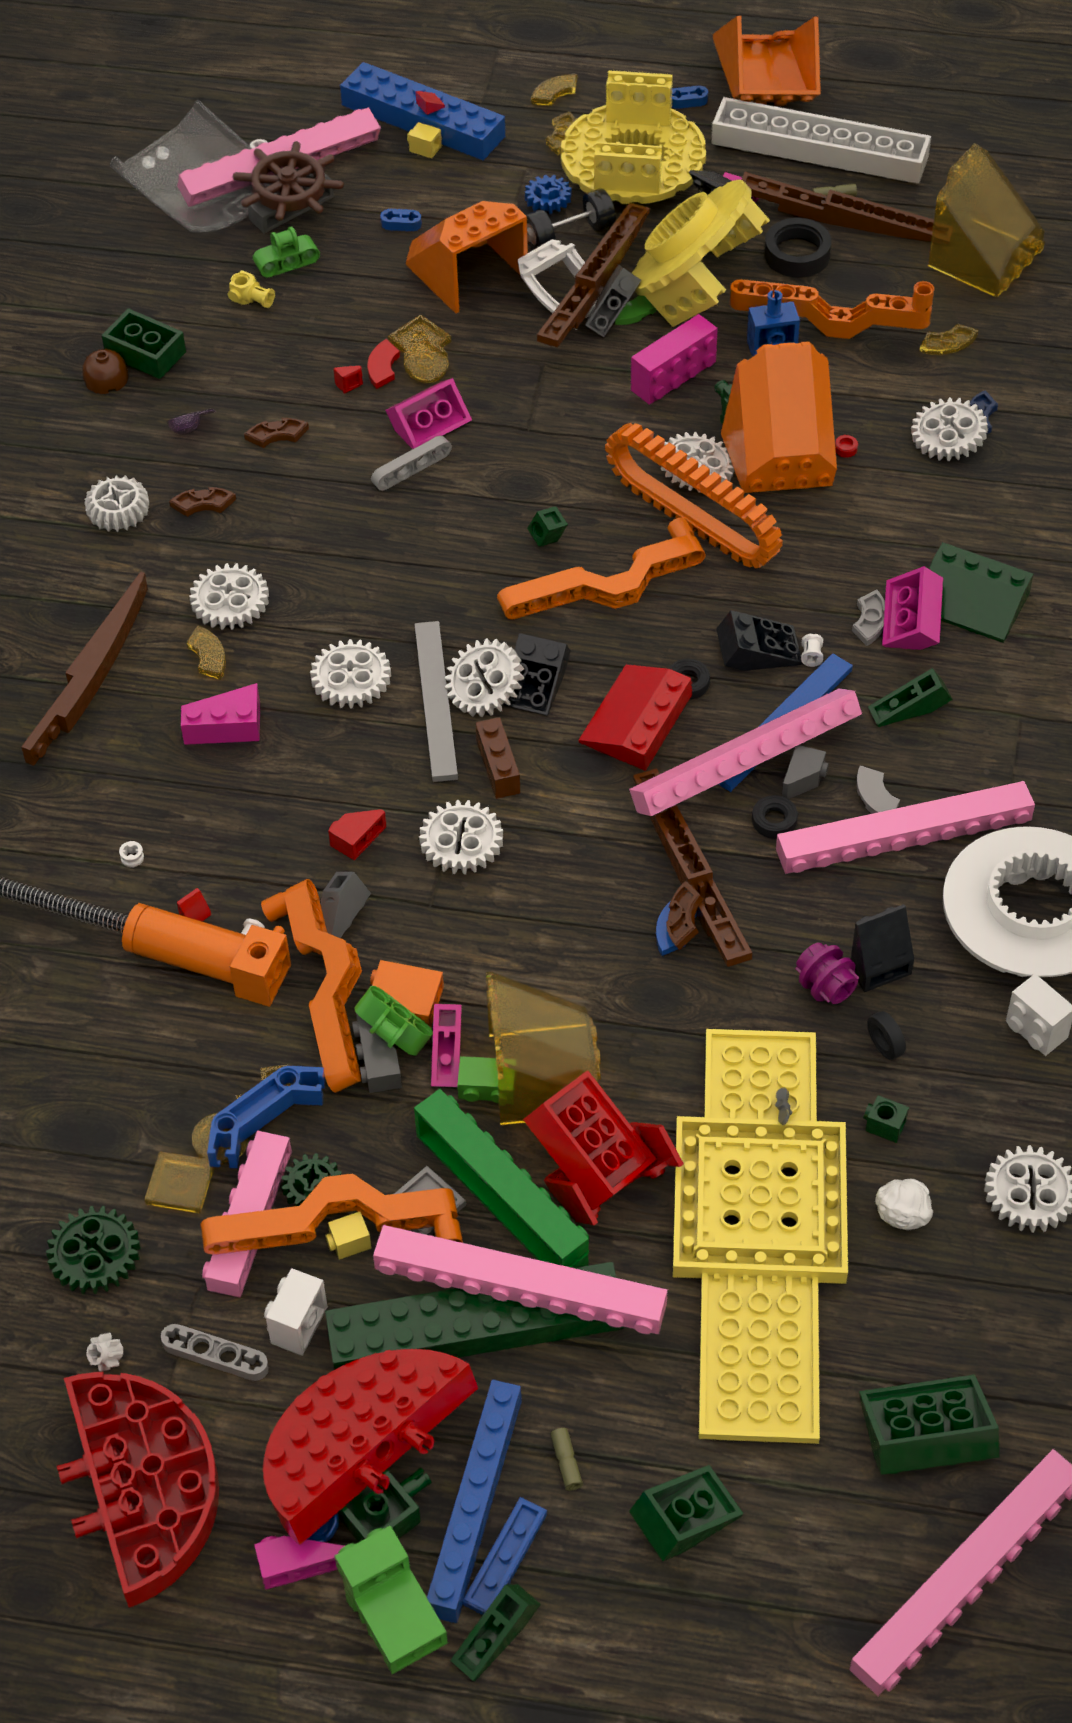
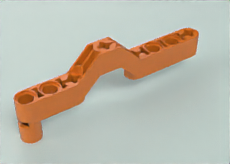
M736 280L732 282L730 288V306L735 310L749 311V308L768 305V293L773 291L774 298V290L782 293L781 303L794 302L798 316L806 317L827 337L850 339L872 325L910 329L927 328L931 319L934 286L929 282L921 281L914 285L913 297L871 294L867 297L866 301L858 306L846 308L830 306L819 296L818 291L813 287Z
M680 517L674 519L668 525V531L672 539L642 547L634 552L632 556L634 563L629 571L610 577H603L585 571L582 567H574L506 587L498 593L497 599L508 619H517L581 599L617 609L637 603L652 578L698 565L705 559L706 554L695 537L688 521Z
M306 879L286 889L283 893L280 892L263 900L261 907L270 922H274L286 915L289 916L294 942L301 954L306 955L313 951L323 956L327 975L314 999L309 1001V1009L322 1066L324 1067L325 1079L330 1089L337 1093L361 1081L359 1065L344 1005L362 969L357 949L352 947L351 944L346 943L344 939L327 933L317 889L310 879Z
M354 1174L324 1177L300 1206L215 1216L204 1219L201 1222L204 1251L212 1255L307 1243L316 1238L315 1229L328 1214L350 1211L361 1212L363 1216L376 1224V1229L381 1232L383 1225L403 1230L434 1227L435 1235L438 1238L463 1243L460 1224L456 1219L458 1214L453 1190L439 1188L384 1195Z

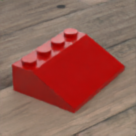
M626 664L581 735L579 743L646 771L692 696L691 678L671 669Z
M588 1070L523 1119L549 1155L565 1173L566 1177L571 1182L577 1183L592 1210L612 1197L657 1160Z

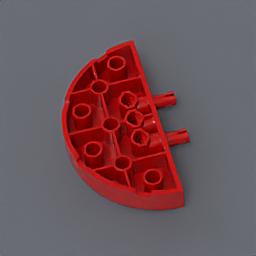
M387 1350L357 1359L331 1371L327 1375L320 1377L299 1395L286 1409L271 1433L263 1463V1476L267 1494L284 1529L290 1537L301 1545L367 1486L377 1494L383 1493L377 1484L386 1490L389 1485V1478L382 1473L411 1447L417 1449L421 1454L428 1453L427 1449L422 1447V1445L431 1450L434 1446V1438L427 1433L478 1389L470 1365L457 1357L433 1350Z
M103 1372L78 1374L64 1378L85 1454L82 1455L83 1458L57 1465V1470L62 1485L85 1476L92 1478L100 1508H97V1512L71 1519L77 1539L102 1529L104 1532H107L123 1593L130 1608L147 1601L172 1585L185 1573L203 1549L211 1533L218 1508L219 1480L210 1441L201 1422L183 1401L170 1390L148 1379L126 1373H121V1375H104Z

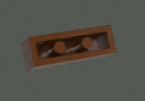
M500 717L475 722L476 742L495 798L520 794V774Z

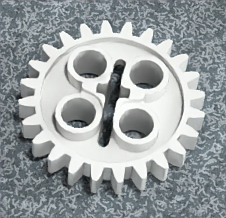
M950 397L945 403L942 399H939V404L937 405L930 402L931 408L923 406V413L917 412V419H913L911 432L916 448H921L922 454L929 452V458L938 455L939 461L943 456H946L948 461L951 460L952 456L960 460V454L968 457L969 450L976 452V446L983 445L982 440L986 439V432H988L986 416H983V410H978L977 404L970 407L969 400L962 404L961 398H958L956 402H952Z
M685 432L684 437L676 434L675 439L669 438V442L676 446V453L682 450L687 454V460L693 457L698 461V468L701 465L710 468V475L713 472L721 476V483L725 479L731 481L734 468L726 447L722 448V441L715 443V437L706 439V434L698 437L696 432H694L693 436ZM661 466V471H666L665 477H672V483L679 481V487L687 485L689 491L693 489L691 485Z
M226 563L224 569L216 565V571L214 572L207 569V576L200 574V581H194V587L190 588L192 611L196 612L197 619L202 618L203 624L210 621L212 628L220 624L221 630L226 625H229L231 630H233L235 624L242 628L244 621L252 624V617L259 619V612H265V605L269 604V591L266 580L262 578V574L256 575V569L248 572L247 565L239 569L238 563L233 568H230L228 563Z
M486 638L483 645L476 640L474 648L467 644L466 653L459 650L458 652L461 657L459 659L452 658L455 666L447 667L451 675L445 676V679L449 682V684L445 685V688L449 691L447 695L452 700V703L463 713L468 712L471 716H474L477 712L480 717L484 716L485 711L493 715L494 708L501 712V704L503 703L510 705L508 698L510 696L517 697L514 689L522 688L517 681L524 679L520 673L524 670L520 664L521 659L513 648H509L505 642L500 644L497 639L491 643ZM477 661L479 663L480 668L484 671L485 679L490 684L493 690L492 694H490V690L484 683L485 680L476 666Z
M349 639L347 645H344L342 641H339L338 647L330 644V651L322 649V656L316 655V662L311 664L312 670L310 675L312 687L315 688L316 695L321 694L323 701L330 699V705L339 702L340 708L345 703H348L350 708H353L354 703H358L360 707H363V701L365 700L371 704L372 696L379 699L380 691L386 692V685H390L391 668L389 660L386 659L385 653H380L379 647L372 649L370 642L362 646V640H359L357 644H353L352 640Z
M457 800L456 806L446 802V809L437 806V814L429 812V819H423V827H420L419 836L421 851L426 853L427 861L433 860L434 867L442 864L443 872L449 867L452 868L453 874L458 869H461L463 874H466L467 868L477 872V865L486 868V860L494 862V855L500 854V847H503L501 821L496 820V813L489 814V807L480 810L479 802L474 807L470 806V800H467L465 805H461L460 801ZM466 820L464 825L465 832L462 834L461 850L459 854H456L458 851V841L461 838L462 822Z
M1028 1145L1026 1152H1023L1019 1146L1016 1147L1015 1154L1006 1150L1005 1158L998 1155L996 1164L991 1163L989 1172L986 1174L984 1191L988 1192L986 1201L993 1202L992 1212L1000 1210L999 1220L1008 1217V1226L1011 1227L1017 1222L1019 1223L1020 1231L1024 1229L1025 1225H1029L1032 1233H1034L1036 1226H1040L1043 1232H1045L1048 1223L1052 1227L1057 1228L1058 1220L1065 1222L1067 1215L1072 1214V1175H1069L1071 1166L1062 1167L1064 1159L1054 1160L1053 1151L1048 1153L1047 1156L1044 1155L1043 1147H1040L1037 1153L1033 1152L1031 1145ZM1028 1168H1032L1033 1170L1032 1192L1034 1193V1210L1030 1209L1029 1201L1031 1189L1030 1185L1028 1184L1030 1178ZM1011 1174H1018L1021 1177L1017 1178L1012 1176ZM1040 1175H1046V1176H1048L1049 1178L1046 1179V1178L1041 1177ZM1013 1199H1020L1022 1202H1015ZM1041 1200H1048L1051 1203L1047 1204L1042 1202Z

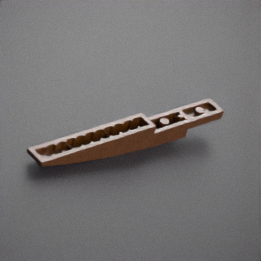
M744 172L742 180L751 189L753 197L779 204L778 211L818 222L895 237L950 243L955 228L954 225L830 189L828 195H823L748 172Z
M633 203L628 204L575 275V284L538 332L537 342L558 348L570 330L579 327L599 298L607 281L626 255L647 218L650 208Z
M144 572L138 574L65 672L68 682L67 686L22 745L26 763L34 766L39 758L45 755L47 747L58 737L60 730L67 733L72 730L100 688L129 635L147 593L148 587Z
M656 768L633 775V780L637 786L660 775ZM677 805L650 816L681 885L687 881L704 899L697 908V917L707 936L712 937L726 966L729 967L752 960V951L713 880V872Z

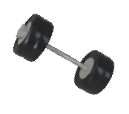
M602 188L584 194V213L554 224L551 223L550 218L543 210L526 214L527 242L531 249L535 250L550 240H556L554 228L584 217L587 218L588 223L595 231L613 226L616 221V215L609 194Z

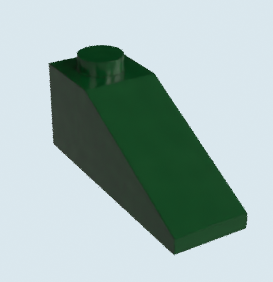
M932 668L869 705L868 708L877 726L881 727L931 713L953 699L944 681Z
M505 1585L450 1661L472 1681H476L524 1629L541 1604L520 1585Z

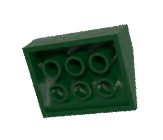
M942 542L929 567V570L943 577L941 621L1004 643L1030 594L1033 573Z
M975 1375L859 1391L873 1455L881 1475L999 1458V1427Z

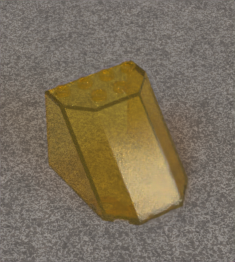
M974 143L951 167L947 175V182L937 196L928 266L992 296L998 297L1003 290L1006 291L1014 278L1019 277L1022 269L1030 265L1033 257L1037 253H1041L1045 245V241H1043L1045 231L989 152Z
M485 972L489 1037L494 1036L500 1125L525 1123L523 1120L525 1117L587 1070L597 1082L601 1080L599 1066L601 1065L600 1051L596 1047V1026L593 1025L592 1017H589L586 1007L494 972Z

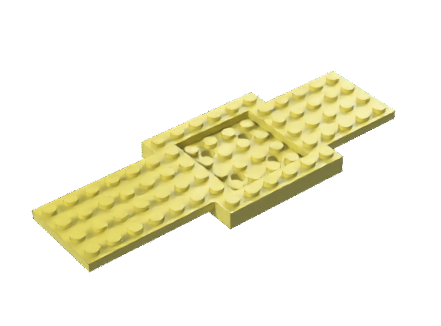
M706 1029L705 1117L677 1116L676 1150L684 1165L675 1167L673 1277L702 1278L699 1439L819 1444L818 1283L846 1284L848 1276L846 1122L817 1121L816 1033ZM780 1088H786L789 1091L788 1103L793 1112L789 1115L785 1125L779 1123V1110L775 1106L777 1102L776 1092ZM733 1165L738 1167L740 1172L734 1175L728 1174L725 1168ZM789 1167L793 1168L797 1174L788 1177L781 1171ZM734 1215L740 1221L735 1225H730L724 1221V1218ZM786 1217H791L796 1220L797 1224L793 1227H787L781 1221Z

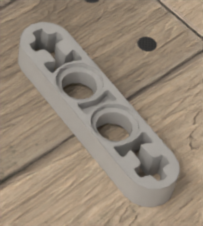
M437 436L376 469L371 476V482L379 490L384 491L445 458L450 453L452 445L445 437Z
M179 1324L168 1325L161 1333L163 1348L170 1354L253 1381L261 1380L268 1373L267 1357L261 1351ZM176 1334L179 1335L181 1341L175 1340L173 1344L170 1343L169 1337L174 1338ZM199 1342H206L209 1344V1349L205 1353L198 1354L193 1351L194 1346ZM225 1351L236 1353V1358L232 1362L226 1363L220 1360V1356ZM256 1361H259L261 1367H255L254 1370H251L250 1364L254 1365Z

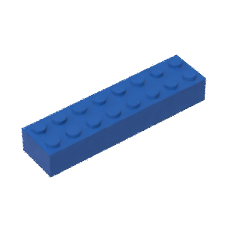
M365 62L340 85L342 106L352 110L369 108L376 119L406 131L413 130L418 122L441 129L442 145L484 160L505 138V116ZM416 91L435 93L445 104V108L427 115L416 103Z

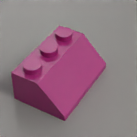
M453 378L441 381L385 410L394 430L412 449L472 421Z
M923 566L886 580L882 646L921 650L939 644L943 577Z

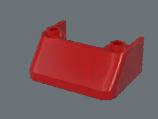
M638 1122L629 1123L657 1160L624 1187L640 1176H650L651 1179L656 1178L666 1171L665 1167L667 1166L681 1167L684 1165L663 1125ZM560 1167L545 1177L544 1182L549 1191L576 1222L589 1225L598 1223L596 1218L599 1216L598 1212L601 1210V1207L598 1206L592 1210L577 1183L571 1182Z

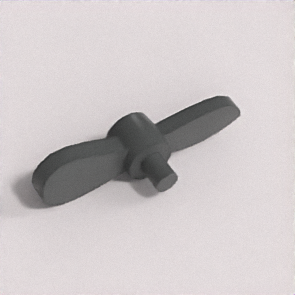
M780 1088L776 1092L777 1102L775 1106L779 1110V1123L785 1125L789 1115L793 1112L788 1103L789 1091L786 1088Z

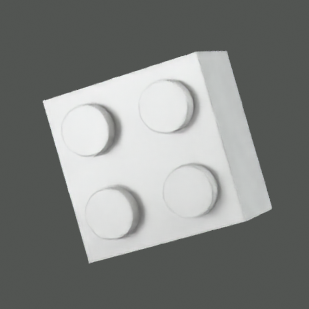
M1034 974L1012 991L1006 1022L1014 1032L1020 1033L1028 1040L1032 1048L1039 1050L1046 1056L1068 1038L1072 1024V1004L1039 976Z
M291 1268L287 1278L283 1277L277 1289L278 1295L274 1302L270 1301L268 1303L264 1317L266 1318L271 1344L303 1356L328 1306L323 1280Z

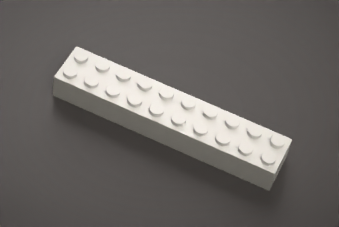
M723 97L712 123V144L918 184L929 157L931 136L726 97Z

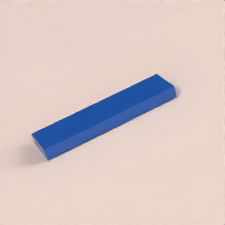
M521 1497L519 1498L464 1597V1606L484 1615L502 1588L511 1582L547 1516L546 1509Z

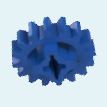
M544 175L543 179L537 176L536 181L530 180L529 185L525 186V201H527L528 207L533 206L534 211L541 209L548 211L550 214H552L553 210L560 212V207L567 208V203H571V187H569V182L563 183L562 177L557 180L556 175L552 177Z

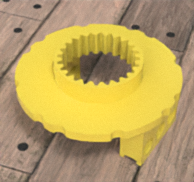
M608 71L606 105L592 110V113L584 114L575 120L565 132V140L561 142V164L563 170L573 183L580 185L582 191L588 193L602 188L609 194L612 201L616 200L621 204L633 202L646 204L675 196L677 191H684L693 184V179L689 172L690 170L703 171V164L706 162V142L702 132L694 122L687 121L685 115L672 109L673 75Z
M743 180L728 182L724 186L716 188L708 195L705 192H700L691 196L672 210L657 225L645 243L646 253L640 258L636 264L637 267L632 272L633 275L641 280L635 292L638 295H644L672 327L716 305L719 302L717 296L726 291L700 260L709 251H712L718 258L721 254L747 242L749 239L763 232L761 226L770 221L751 199L752 191Z

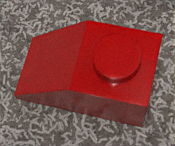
M379 809L344 814L338 821H334L328 830L330 846L355 860L387 827L385 811Z

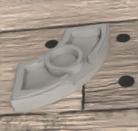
M877 589L857 599V606L861 611V617L852 625V631L866 646L870 645L880 636L884 627L885 601Z
M860 766L856 787L858 796L861 797L866 805L865 808L872 814L898 808L900 799L892 796L885 789L883 783L884 773Z

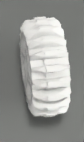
M116 475L114 479L107 477L106 481L98 480L97 485H91V491L87 492L85 498V508L87 516L93 525H97L99 529L106 528L108 532L111 529H115L118 532L121 528L128 530V526L136 527L137 522H143V518L147 516L149 509V499L147 491L141 482L137 483L135 478L129 480L127 476L119 478Z

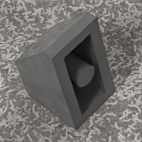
M800 745L795 747L783 782V797L790 799L818 787L821 777H826L829 763L825 762V751Z

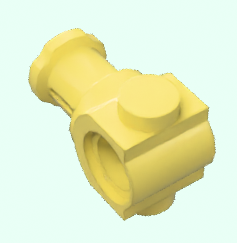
M241 270L232 276L229 283L230 291L228 292V297L233 302L245 305L256 301L265 308H269L273 304L275 291L260 287V284L251 273Z

